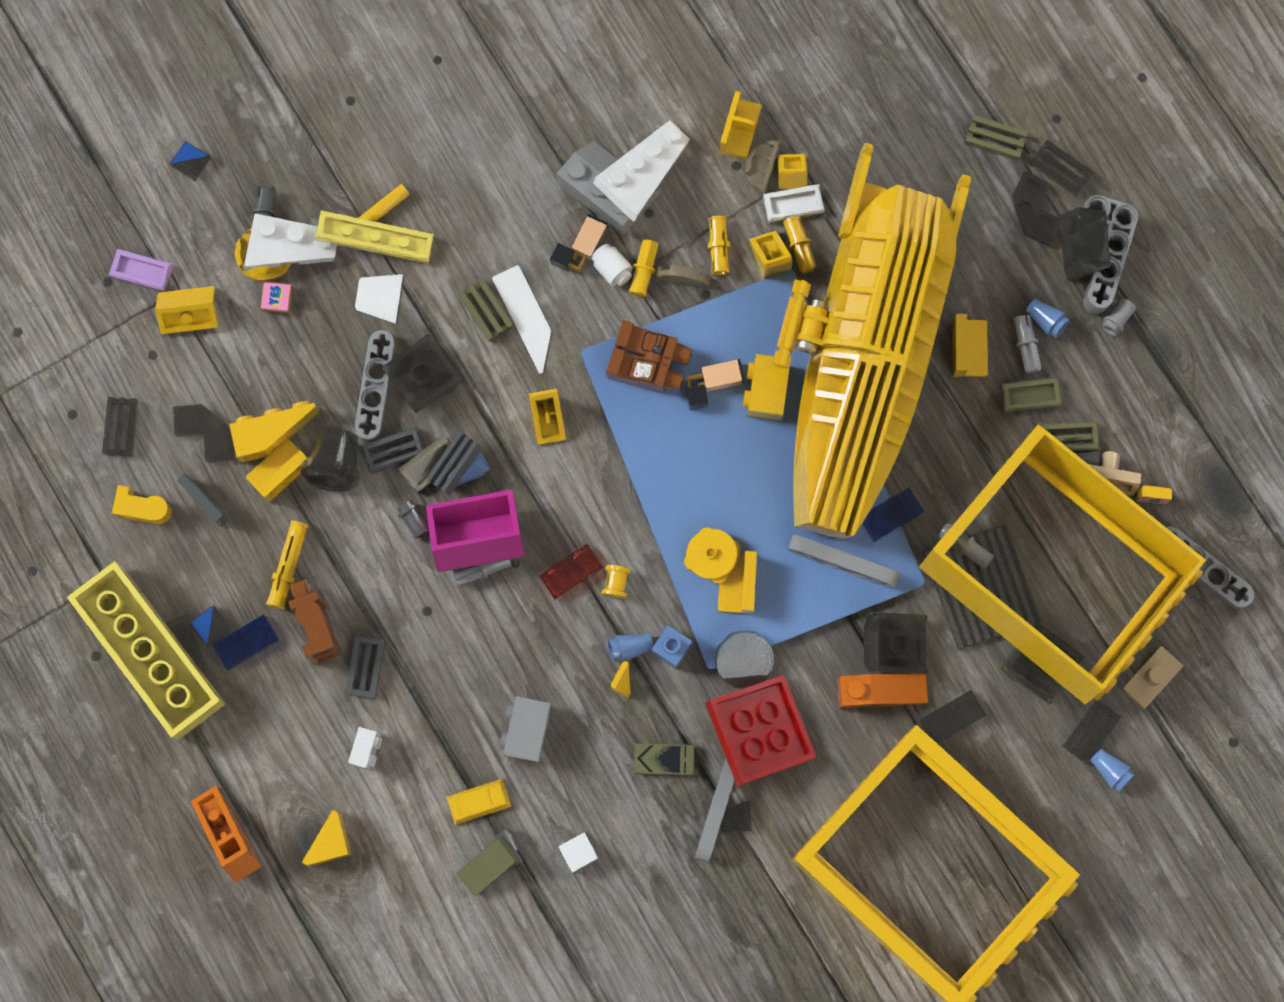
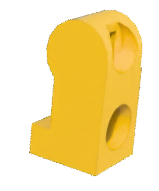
M117 486L112 514L117 518L152 524H164L170 519L172 508L162 497L134 496L135 491L130 487Z

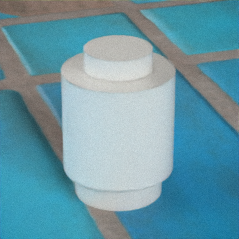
M604 244L593 253L591 257L594 261L593 266L611 286H622L631 279L633 267L616 247Z

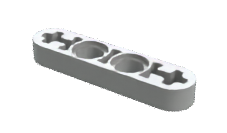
M385 330L374 332L368 341L355 420V431L359 438L366 442L377 440L383 428L396 349L393 336ZM381 338H385L386 342L390 344L389 346H384L382 353L383 358H388L387 361L381 358H372L373 355L376 357L379 355V348L375 345V342H380ZM382 365L385 367L386 373L381 379H373L370 376V369L373 366ZM373 392L378 393L381 396L380 404L376 407L367 406L365 404L366 396ZM363 411L371 414L379 413L378 417L372 415L371 422L376 429L371 430L369 435H366L364 429L361 428L362 425L365 426L368 422V415L363 414Z
M1166 527L1206 559L1200 567V570L1203 571L1197 580L1200 584L1234 609H1242L1252 603L1254 591L1246 581L1179 529ZM1217 569L1221 571L1223 582L1220 585H1214L1209 581L1208 573L1210 570ZM1231 579L1234 583L1230 587L1235 591L1243 589V597L1246 600L1237 602L1234 600L1236 594L1232 590L1228 589L1224 593L1221 589L1228 585Z
M792 535L788 546V551L884 587L895 589L900 578V573L893 569L801 536Z
M726 758L695 854V859L708 863L734 783V777Z

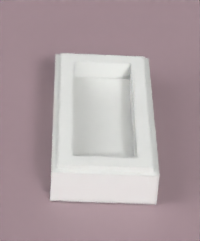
M819 184L763 194L768 224L782 222L793 216L804 218L821 215L825 212Z

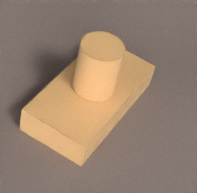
M1104 452L1102 454L1101 466L1090 465L1125 495L1134 496L1140 486L1141 473L1119 470L1120 455L1116 452Z
M1160 646L1122 687L1121 691L1143 710L1184 665L1163 646Z

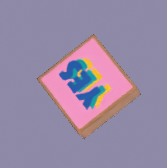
M263 281L260 303L261 312L290 314L293 292L292 284Z

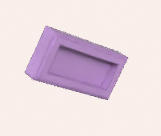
M117 249L109 277L165 292L173 265L172 263Z

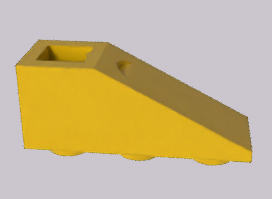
M301 401L293 404L291 409L282 411L281 408H274L265 411L263 416L253 418L252 415H246L237 418L235 423L229 424L237 458L243 463L270 455L286 439H290L319 413L315 403L310 404L309 401Z

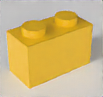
M756 354L755 363L749 362L747 379L752 380L751 391L745 390L743 407L748 408V417L776 421L782 420L789 369L778 368L776 365H773L774 356Z

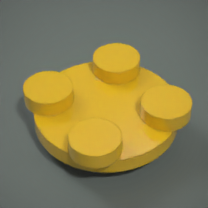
M706 527L701 529L690 540L686 550L684 565L700 578L712 580L715 584H722L727 580L728 574L735 567L742 548L726 532Z

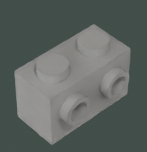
M515 696L514 703L509 702L506 720H510L508 732H502L499 749L504 750L503 755L505 757L540 764L552 707L551 703Z

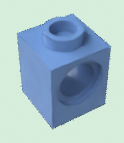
M667 625L651 649V654L676 669L692 646V641Z

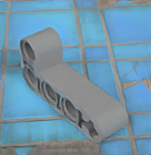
M1095 195L1086 201L1080 212V219L1085 226L1104 232L1084 295L1083 306L1091 315H1100L1108 309L1114 300L1138 221V213L1129 204ZM1089 208H1098L1102 215L1099 217L1093 216ZM1116 216L1126 217L1129 225L1120 224ZM1108 242L1118 243L1121 251L1111 250ZM1100 268H1108L1112 272L1113 277H1104L1100 272ZM1100 289H1104L1100 297L1102 303L1098 304L1095 296Z

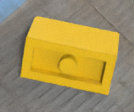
M208 286L159 292L155 312L160 333L168 334L218 328L219 321L214 303L215 287Z
M955 314L952 320L953 377L987 376L988 342L986 320H967V314Z
M286 439L248 473L246 479L270 502L312 463L291 440Z
M745 551V554H740L735 567L728 574L727 580L719 584V612L753 614L757 551Z

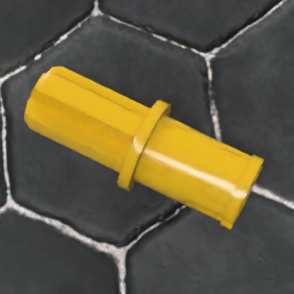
M790 217L783 222L791 243L789 249L794 251L800 271L802 273L811 272L816 268V263L809 246L811 239L807 238L801 217Z
M647 239L642 241L637 264H633L635 271L631 287L628 291L633 296L642 298L647 296L646 293L651 274L655 273L653 266L658 250V243L653 240Z

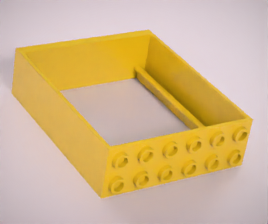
M1038 424L932 549L919 568L1086 705L1093 698L1098 701L1113 688L1118 681L1116 679L1118 675L1135 660L1134 655L1139 649L1142 650L1153 636L1150 634L1169 617L1168 612L1173 606L1176 607L1186 595L1185 590L1190 585L1192 586L1202 575L1203 571L1200 570V567L1206 559ZM1022 462L1026 463L1165 577L1089 673L945 555Z
M917 725L908 731L791 860L942 1002H975L978 998L975 995L977 990L983 986L987 988L998 975L995 970L1003 963L1007 965L1018 953L1015 949L1018 944L1023 941L1028 942L1036 934L1038 928L1035 925L1044 918L1047 920L1058 908L1055 903L1060 897H1068L1076 889L1078 883L1075 880L1080 876L1074 868ZM910 750L1050 878L958 982L947 974L818 853L819 849Z

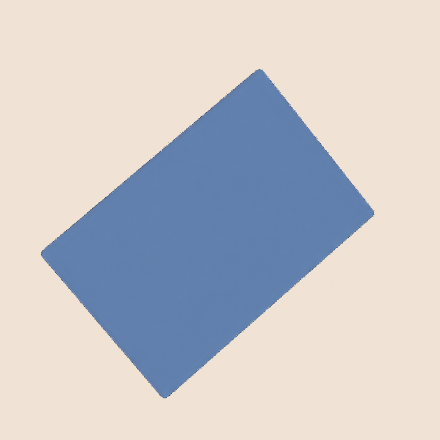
M792 270L784 271L641 327L667 336L676 337L679 344L692 349L688 366L673 362L671 368L673 372L684 374L680 391L665 389L664 393H659L655 390L608 379L606 371L613 349L616 348L617 336L585 348L581 352L583 362L704 662L710 670L920 588L924 584V578L901 524L899 526L898 523L897 527L896 523L895 527L894 523L893 527L892 519L891 523L889 520L888 524L887 520L886 524L885 520L884 524L883 512L885 518L886 503L888 508V502L891 501L884 485L865 520L852 537L837 540L835 539L836 537H827L803 530L800 527H794L793 475L795 441L800 401L810 353L799 351L796 348L797 343L795 344L794 351L790 352L792 359L781 421L748 417V408L743 407L745 390L751 391L752 380L747 379L749 362L755 363L756 354L774 356L775 351H779L777 343L789 298L794 295L791 293L795 279L797 280ZM740 359L745 378L744 384L706 392L708 406L689 410L686 397V388H688L686 377L701 374L702 367ZM703 378L691 380L690 384L691 387H694L704 381ZM875 510L871 527L887 531V534L868 529L872 511ZM708 527L726 532L733 540L740 544L742 548L741 554H745V551H757L753 614L719 612V584H715L712 580L700 578L684 565L687 546L701 529ZM792 535L816 541L893 569L900 573L895 589L884 587L788 551Z

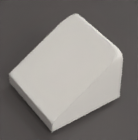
M585 832L559 846L572 873L599 859Z

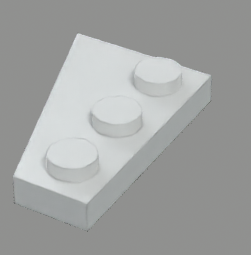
M254 214L244 270H252L254 267L270 266V268L280 267L282 264L299 263L301 265L331 262L335 259L337 245L316 241L318 226Z

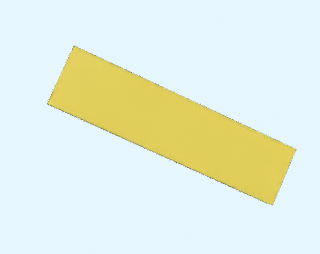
M321 210L315 240L428 264L434 234Z

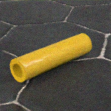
M400 184L358 218L377 222L410 194Z

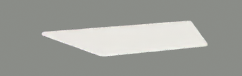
M516 265L493 276L492 280L539 374H542L551 329L520 267Z

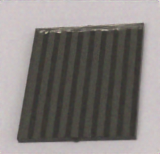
M1006 524L968 536L969 538L973 536L975 538L973 541L995 555L985 570L966 556H959L960 552L952 546L945 553L946 556L1031 626L1042 623ZM933 548L923 551L925 558ZM933 580L958 651L995 638H1003Z

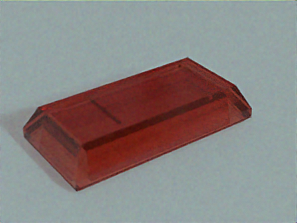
M586 544L540 574L539 577L554 600H556L603 569V566L589 545Z

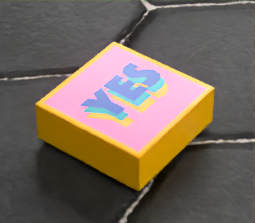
M1144 485L1137 491L1136 501L1165 505L1172 498L1171 488Z

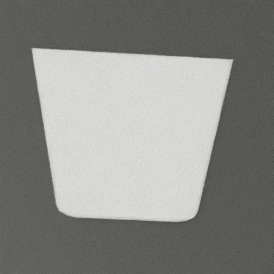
M403 274L360 278L355 303L356 310L396 324Z

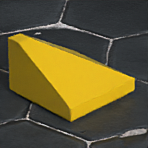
M624 661L610 686L611 690L626 698H629L631 691L629 663Z

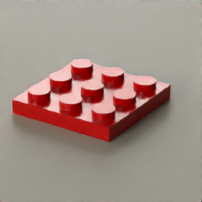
M785 675L705 702L737 787L817 758Z

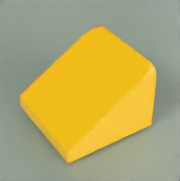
M806 154L778 155L779 189L806 187L808 175Z

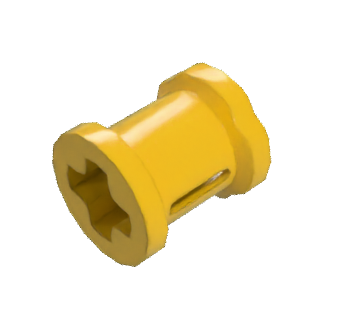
M606 565L605 589H602L601 595L627 599L625 588L627 575L631 574V569L617 565Z

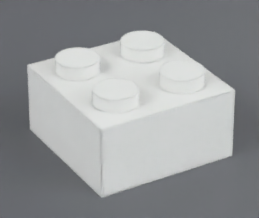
M359 727L348 763L367 770L374 767L377 756H375L376 749H380L382 744L381 734Z

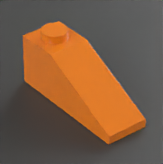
M926 674L840 676L837 679L839 709L928 704Z
M217 786L190 801L222 868L236 883L262 867L251 843Z

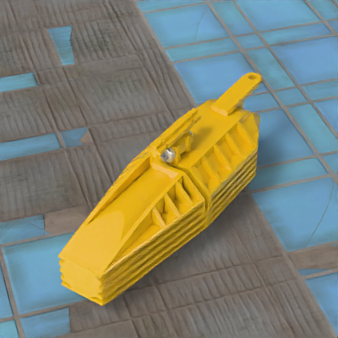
M869 143L863 145L855 169L838 238H841L825 301L813 300L812 305H806L807 301L804 298L808 297L811 284L804 280H794L791 291L794 295L789 298L777 343L779 351H775L772 362L778 368L789 369L792 359L790 352L794 351L796 343V348L799 351L810 353L800 401L795 441L793 475L794 527H800L803 530L827 537H836L835 539L837 540L854 536L860 528L895 463L909 429L924 383L956 257V238L971 183V176L963 174L960 177L951 209L947 208L942 198L915 191L911 188L897 184L886 189L867 183L865 180L873 152V145Z

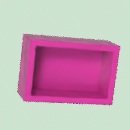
M513 489L426 505L431 548L437 572L525 556Z

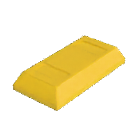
M503 778L446 797L455 825L512 807Z

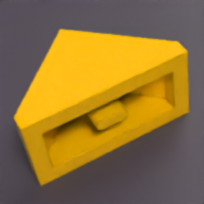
M776 230L749 239L763 280L791 270L792 256Z
M557 389L529 393L538 445L566 440Z
M332 810L302 863L313 866L352 855L341 813Z

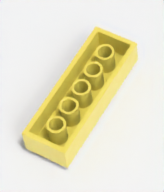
M116 561L67 597L171 738L180 740L226 704L123 566Z

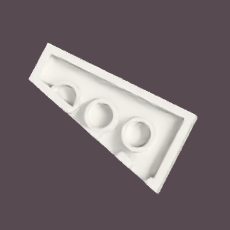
M669 120L597 175L593 184L634 222L690 139Z

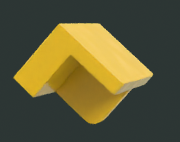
M735 91L720 141L719 153L746 160L762 105L740 99L741 92Z

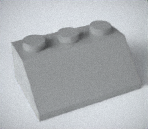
M593 140L574 152L556 173L558 185L624 236L635 221L633 222L593 184L595 177L618 159ZM658 190L654 191L651 198L643 207L636 220L647 209V207L652 203V201L658 196Z

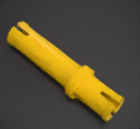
M290 521L289 531L277 571L271 577L274 581L268 601L266 602V605L281 610L285 609L290 589L289 585L295 583V578H293L307 529L309 528L305 523Z

